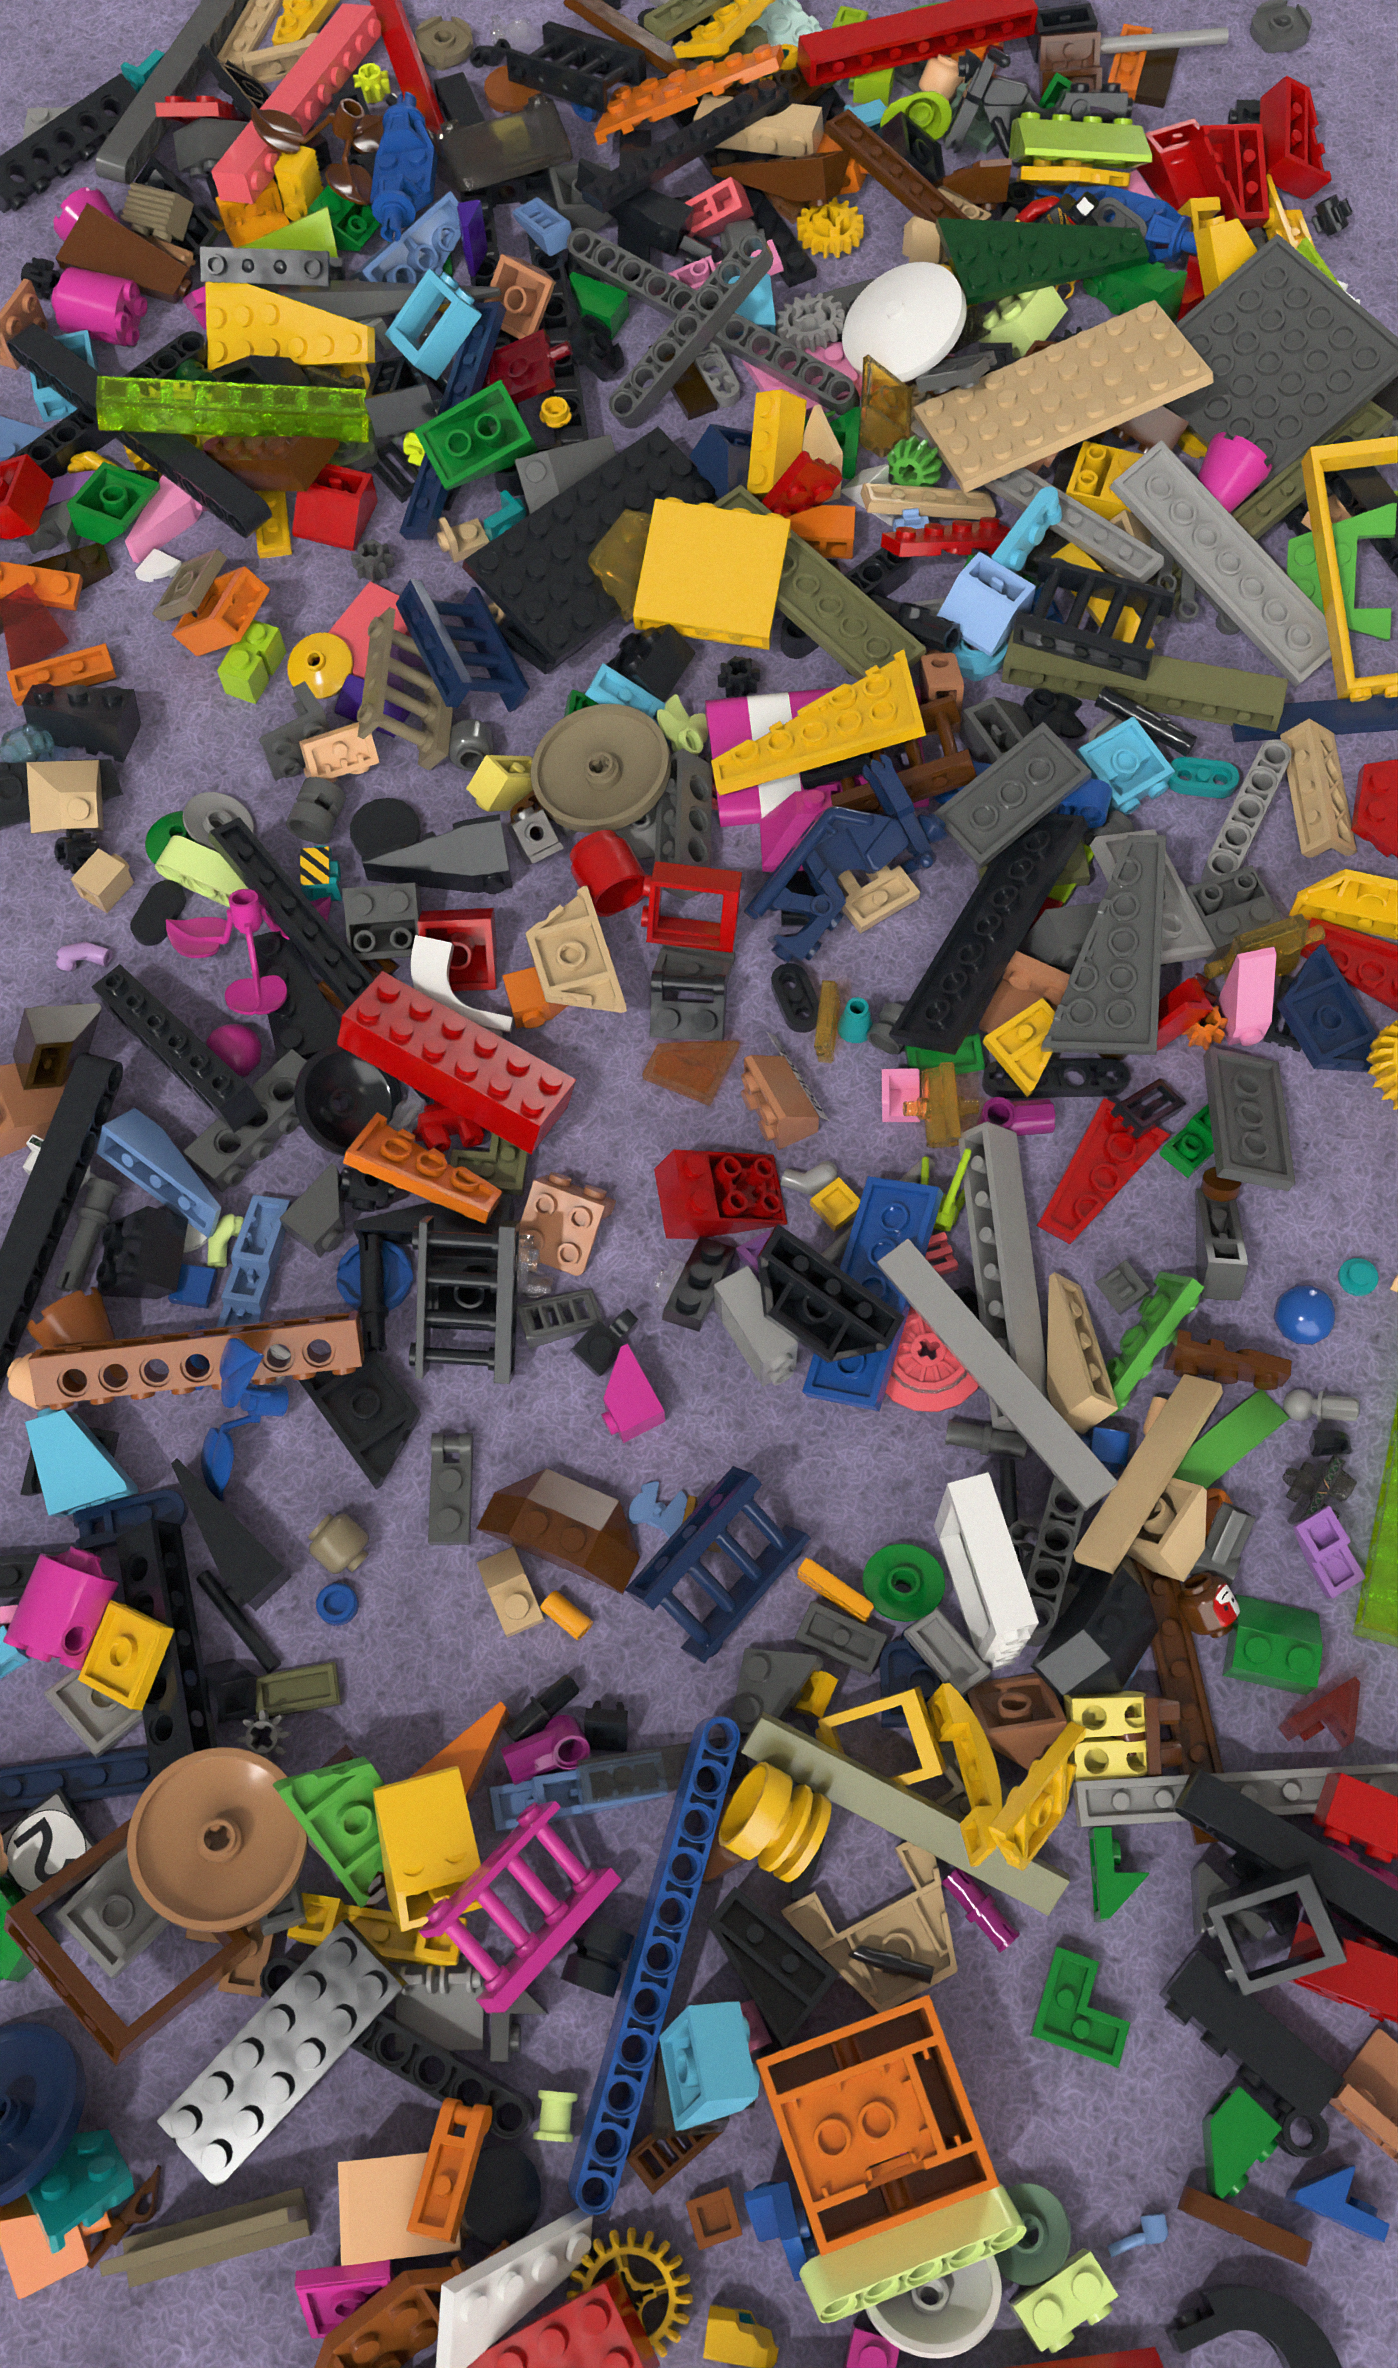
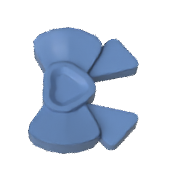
M654 1481L643 1484L641 1486L642 1493H639L630 1504L629 1522L631 1524L646 1522L649 1526L662 1529L665 1535L670 1538L682 1525L687 1498L683 1491H679L666 1507L662 1502L656 1503L659 1482Z

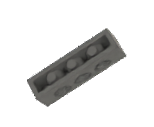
M684 748L671 754L669 782L657 802L655 861L711 868L713 769L710 763ZM662 887V890L682 900L690 899L702 893Z
M293 1049L251 1087L263 1110L235 1133L218 1118L183 1151L191 1166L222 1193L229 1186L234 1187L238 1185L245 1177L246 1170L256 1160L261 1161L265 1159L272 1151L273 1144L283 1134L288 1135L292 1133L300 1123L295 1108L294 1096L290 1100L280 1101L283 1096L294 1094L297 1077L307 1062ZM267 1119L264 1125L253 1127L257 1121ZM240 1145L237 1151L226 1153L231 1146Z

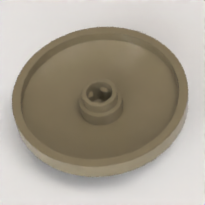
M600 704L585 707L561 719L542 738L536 748L531 764V784L545 813L561 826L583 833H594L601 830L613 831L640 819L661 798L671 774V754L660 727L645 713L620 704Z

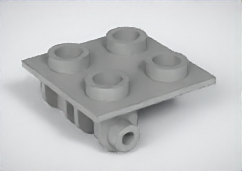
M459 1956L458 1964L451 1966L397 1963V1972L408 1985L396 1996V2019L449 2051L483 2050L484 2009L476 2001V1998L484 1991V1978L467 1957ZM395 2033V2052H406L407 2047L404 2037L401 2034Z

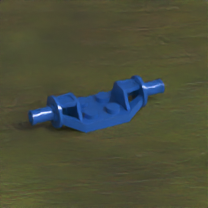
M405 92L404 102L403 93H400L397 97V104L390 106L384 112L382 119L384 131L374 164L370 196L371 208L375 219L382 224L381 236L388 242H393L394 232L395 241L400 240L401 229L408 227L414 221L416 212L432 203L434 199L438 156L425 130V118L416 109L417 100L409 92Z
M1076 183L1069 184L1063 194L1039 187L1036 193L1041 196L1034 197V200L1051 195L1061 198L1064 194L1068 193L1077 201L1086 191L1092 193L1098 202L1104 198L1113 197L1136 213L1148 225L1149 228L1144 239L1150 254L1148 263L1154 264L1157 261L1161 263L1168 261L1175 263L1179 260L1183 251L1197 255L1194 233L1190 231L1191 217L1181 216L1166 201L1110 185L1079 187V184ZM1110 213L1106 218V222L1113 221L1115 213ZM1157 243L1169 245L1168 249H1155Z

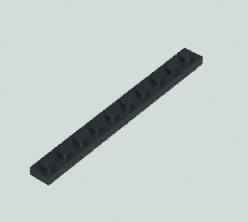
M669 75L659 78L658 80L667 78ZM698 98V104L670 115L680 130L694 121L695 114L700 105ZM714 147L699 156L717 184L726 179L712 175L713 167L742 162L733 149ZM742 184L754 213L748 219L755 221L757 229H764L766 241L773 240L784 270L779 272L786 285L791 288L816 278L817 268L763 191Z
M240 817L209 831L208 840L247 888L258 894L261 905H265L266 911L348 1009L374 981L373 977ZM414 1089L426 1105L434 1103V1099Z

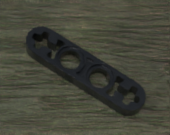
M1114 1059L1049 1060L1042 1072L1046 1077L1047 1083L1040 1087L1035 1086L1032 1094L1027 1097L1019 1086L1015 1085L1014 1080L1000 1063L994 1061L985 1068L981 1084L986 1094L993 1098L1112 1097L1119 1095L1126 1088L1129 1081V1071L1124 1063ZM1070 1071L1078 1072L1083 1077L1084 1083L1080 1086H1071L1066 1083L1063 1076ZM1091 1071L1095 1072L1094 1078H1097L1094 1085L1090 1084L1092 1079ZM1108 1071L1113 1072V1076L1118 1078L1116 1084H1110L1109 1079L1104 1078ZM995 1074H1001L1002 1079L1005 1080L1003 1086L997 1085V1081L994 1080Z

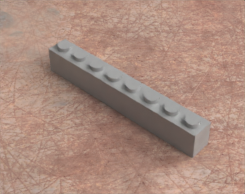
M984 1122L958 1134L960 1158H962L966 1148L972 1151L963 1176L979 1318L981 1324L1050 1403L1047 1392V1364L1017 1134L993 1123ZM989 1398L992 1427L1019 1433Z

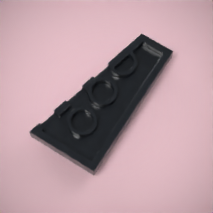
M94 759L100 761L102 800L123 795L113 761L111 759ZM64 760V761H85V760ZM0 762V829L30 821L26 762Z
M281 931L253 936L260 978L276 975L284 980L287 987V998L284 1004L276 1011L267 1014L278 1061L291 1049L305 1060H309L315 1053L327 1047L337 1045L340 1024L322 992L318 989L314 978L293 942L284 938Z

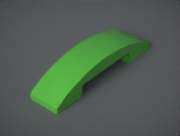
M1260 1389L1189 1448L1172 1478L1203 1486L1207 1490L1290 1418Z

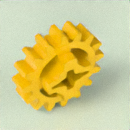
M834 197L832 202L822 206H810L809 202V209L802 208L801 217H797V239L802 241L803 249L812 248V255L823 252V258L827 259L829 253H834L836 258H840L841 251L851 254L852 246H860V239H863L864 217L858 214L857 206L849 208L848 200L840 204L837 197Z

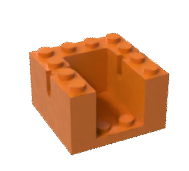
M930 1995L923 1996L755 2061L802 2198V2204L805 2208L817 2249L821 2256L1000 2186ZM905 2152H908L907 2154H904V2155H901V2156H899V2157L890 2159V2158H892V2157H895V2156H898V2155L903 2154V2153H905ZM880 2163V2164H878V2165H876V2166H873V2167L869 2168V2166H872V2165H874V2164Z

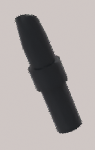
M859 1945L848 1954V1956L861 1963L882 1969V1972L893 1976L901 1975L930 1984L932 1980L934 1966L902 1957L903 1954L891 1950L886 1952L866 1945Z

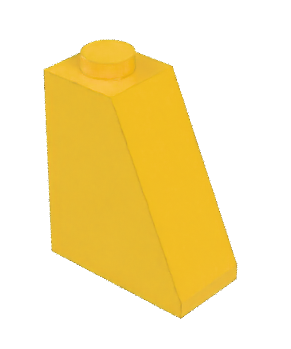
M1224 215L1205 221V228L1193 232L1205 298L1258 251L1238 218L1226 222Z

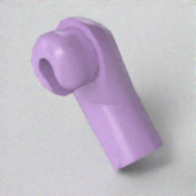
M85 941L62 946L57 951L58 959L56 960V965L59 969L73 971L76 968L77 960H87L107 967L113 952L110 949Z

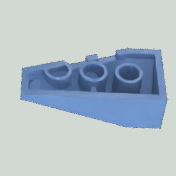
M451 191L447 192L408 227L402 230L400 240L396 242L393 238V242H388L350 276L352 280L358 278L359 281L419 284L429 268L438 275H441L442 267L461 236L457 212L459 202ZM398 313L389 314L393 319L398 315Z

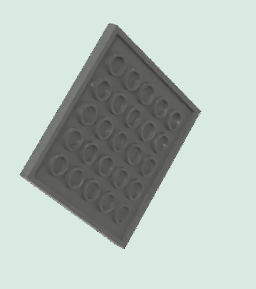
M1276 234L1175 324L1213 371V383L1162 406L1188 421L1189 424L1186 429L1207 448L1213 436L1219 432H1227L1224 438L1233 440L1235 435L1241 436L1260 448L1267 456L1264 463L1266 466L1271 464L1272 469L1268 477L1254 490L1257 493L1284 469L1305 455L1310 447L1317 446L1328 438L1398 376V337L1285 239Z

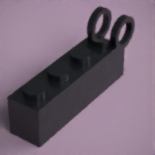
M1199 1950L1190 1953L1159 1994L1167 2001L1164 2009L1183 2026H1186L1188 2022L1195 2026L1203 2034L1199 2039L1200 2042L1214 2055L1222 2058L1226 2054L1239 2066L1236 2074L1246 2084L1256 2091L1262 2086L1276 2099L1272 2106L1280 2113L1275 2121L1282 2129L1275 2136V2139L1279 2142L1278 2146L1285 2153L1294 2157L1313 2158L1320 2155L1326 2149L1329 2142V2129L1320 2113L1345 2079L1249 1994L1243 1996L1240 1986L1235 1982L1230 1983L1227 1975ZM1299 2116L1303 2117L1312 2129L1311 2142L1303 2149L1295 2145L1290 2135L1291 2124Z

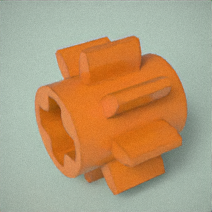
M1219 1006L1212 1007L1214 1009L1212 1012L1181 1034H1187L1189 1047L1195 1044L1203 1046V1049L1207 1051L1212 1040L1221 1044L1225 1036L1222 1030L1225 1029L1228 1019L1221 1018L1218 1011Z

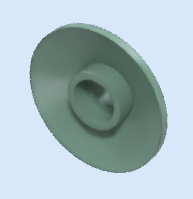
M1032 2183L1017 2184L1006 2191L1027 2231L1017 2244L993 2256L999 2267V2272L1004 2277L1017 2284L1034 2286L1054 2277L1064 2265L1071 2244V2227L1063 2204L1051 2191ZM1035 2228H1038L1039 2238L1037 2243L1033 2245L1031 2233Z

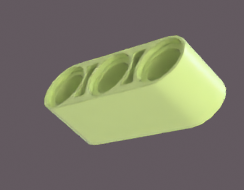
M172 836L155 864L156 871L164 878L175 881L189 890L230 907L228 901L230 894L240 889H248L219 853L182 836Z

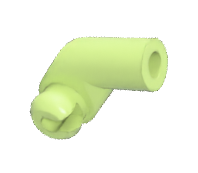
M227 1214L222 1216L217 1223L214 1235L208 1238V1267L220 1268L227 1266V1243L231 1236L238 1237L244 1221L242 1216L234 1217V1214Z

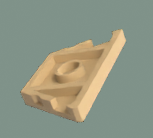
M583 886L577 890V896L564 907L559 905L549 913L546 920L538 922L525 932L545 1001L618 1013L627 1012L626 1003L588 887Z

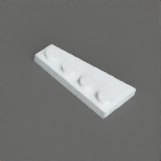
M579 2207L441 2285L436 2368H467L569 2277L573 2270L578 2269L582 2265L581 2257L590 2254L593 2215H589Z

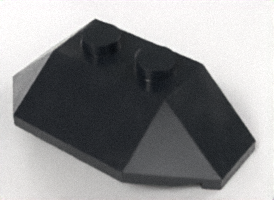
M153 156L150 158L135 180V183L178 193L194 203L183 242L172 239L171 243L193 252V259L197 260L200 258V247H210L224 228V224L187 184Z
M779 1224L775 1226L757 1256L764 1317L824 1361L830 1363L884 1351L889 1348L905 1317Z
M1126 1554L1114 1574L1096 1568L1092 1569L1031 1664L1033 1670L1057 1696L1121 1692L1159 1630L1141 1571Z

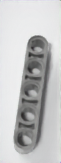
M1276 739L1268 740L1260 747L1209 853L1201 875V882L1241 868L1290 762L1292 752L1285 742Z

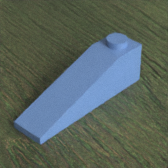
M136 1108L102 1125L96 1153L178 1216L188 1219V1223L207 1238L212 1237L215 1233L221 1206L163 1128Z

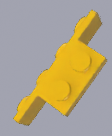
M1266 174L1270 218L1262 228L1265 229L1268 240L1270 241L1276 234H1279L1296 249L1303 238L1307 237L1314 246L1301 209L1284 210L1271 174Z

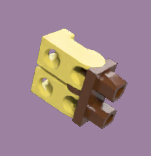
M1147 1689L1063 1695L1064 1715L1067 1725L1071 1721L1086 1728L1084 1740L1079 1742L1069 1755L1070 1762L1077 1764L1074 1777L1075 1782L1132 1778L1145 1775L1149 1777L1162 1776V1768L1182 1764L1180 1741L1177 1738L1160 1739L1159 1725L1179 1724L1180 1704L1176 1699L1155 1696Z

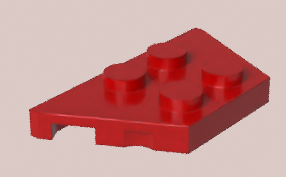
M802 451L761 503L772 513L780 514L786 518L822 505L825 500L833 495L835 488L843 480V477L838 467L826 464L819 457L816 460H812L809 452Z
M1398 759L1364 764L1360 769L1351 831L1363 840L1371 842L1387 858L1391 853L1398 858Z

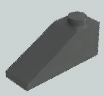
M1196 1189V1271L1198 1282L1205 1287L1200 1293V1298L1240 1301L1248 1269V1260L1236 1199L1219 1202L1208 1198L1201 1189Z

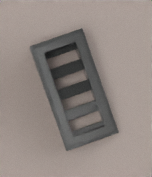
M592 1289L535 1300L517 1306L529 1349L588 1331L597 1321L603 1324ZM584 1301L590 1318L582 1320L577 1303ZM570 1307L574 1322H566L562 1308ZM555 1311L559 1325L551 1326L547 1313ZM540 1315L544 1328L536 1330L533 1317Z

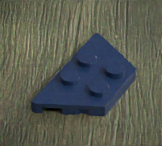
M1321 944L1312 951L1276 1006L1313 1069L1368 1072L1370 1067L1373 1066L1366 1060L1369 1053L1372 1052L1369 1046L1377 1038L1378 1034L1325 945Z

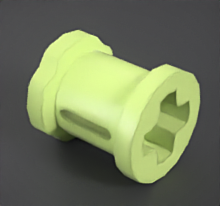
M538 2090L537 2097L542 2100L539 2129L534 2131L533 2139L573 2143L574 2135L570 2133L572 2105L577 2101L578 2094Z

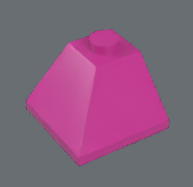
M831 790L795 791L760 820L762 872H773L815 816L832 806ZM802 865L797 871H804Z

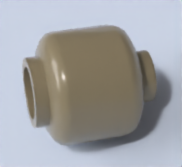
M329 1513L308 1536L312 1541L309 1545L310 1554L332 1574L341 1573L346 1567L353 1573L369 1555L364 1550L369 1542L368 1533L345 1513H340L335 1517Z

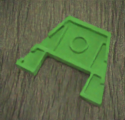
M1391 503L1332 524L1348 631L1372 636L1383 642L1390 641L1392 608H1354L1357 540L1395 538L1397 503ZM1311 531L1288 540L1287 576L1325 615Z

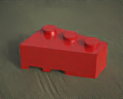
M1299 1921L1288 1959L1321 1948L1312 1924L1308 1925ZM1356 1936L1354 1942L1343 1938L1347 1948L1348 1962L1289 1981L1341 2005L1346 2003L1369 2012V2017L1380 2022H1384V2019L1398 2024V1958L1383 1953V1946L1370 1939Z

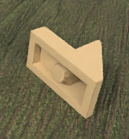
M514 1546L476 1562L507 1638L545 1622Z

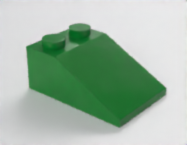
M501 379L414 429L446 491L511 467L515 464V459L526 457L539 451Z

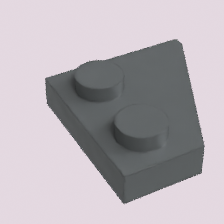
M745 1648L731 1718L738 1726L740 1735H749L762 1711L785 1723L787 1713L795 1708L803 1696L800 1690L814 1670L819 1672L823 1666L824 1659L818 1655Z

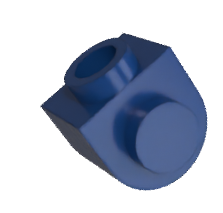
M1093 1427L1086 1432V1436H1080V1439L1111 1474H1118V1467H1127L1130 1443L1129 1433Z

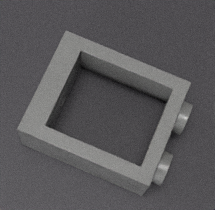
M749 1266L715 1283V1312L762 1387L771 1382L776 1386L792 1377L794 1374L793 1370L796 1368L798 1343L793 1337L764 1317L760 1283Z

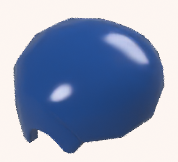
M1312 1285L1295 1286L1281 1294L1277 1299L1274 1312V1321L1282 1335L1296 1344L1313 1345L1325 1339L1332 1331L1336 1319L1335 1308L1330 1297L1324 1291Z

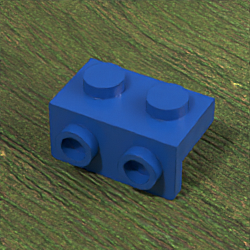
M788 2181L760 2183L754 2190L743 2194L758 2242L781 2237L794 2281H800V2269L810 2258L817 2256L804 2206L796 2208Z

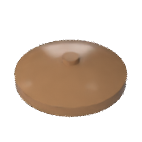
M229 1747L211 1748L194 1752L182 1757L164 1769L153 1779L140 1797L134 1809L127 1836V1858L130 1872L138 1891L145 1901L170 1922L186 1929L208 1933L231 1931L247 1926L272 1911L286 1897L298 1879L308 1847L307 1833L272 1785L277 1780L288 1778V1776L274 1763L261 1755Z

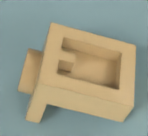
M445 517L438 519L441 532L436 533L439 546L443 553L449 552L454 563L466 559L490 542L478 518L454 527H450Z

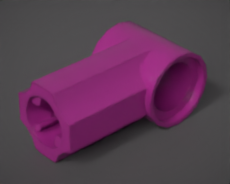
M995 1097L985 1102L976 1122V1126L984 1122L993 1123L988 1117L996 1116L1001 1119L1003 1124L995 1125L1016 1132L1017 1136L1053 1133L1055 1130L1056 1115L1054 1104L1051 1103L1050 1099L1010 1102L1005 1098Z
M571 1715L556 1716L548 1722L544 1731L500 1749L514 1786L557 1767L566 1770L576 1769L586 1762L590 1754V1746L577 1719ZM572 1739L568 1744L561 1745L566 1740Z

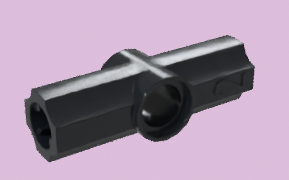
M878 594L870 596L873 602L921 644L944 653L952 652L959 645L962 635L960 624L930 614V609L908 602L900 603Z

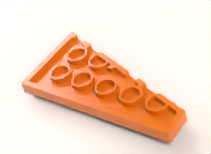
M764 44L755 48L752 53L742 55L741 52L733 53L727 56L724 61L718 63L706 61L691 71L686 72L685 69H679L669 74L667 78L658 80L656 77H652L643 81L640 86L630 88V86L626 85L617 88L608 102L607 111L603 113L595 129L594 136L597 144L600 145L608 142L607 135L622 129L623 134L634 131V127L641 124L646 118L650 122H655L698 104L697 97L710 91L713 92L714 97L720 95L736 80L740 84H746L779 70L784 59L781 44L772 47L770 44Z

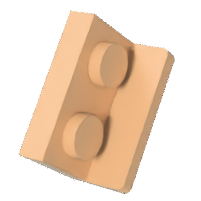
M359 722L299 741L306 768L303 769L307 778L319 777L333 783L337 781L339 776L348 773L361 774L368 771L370 766L379 763L372 733L365 739L359 738Z

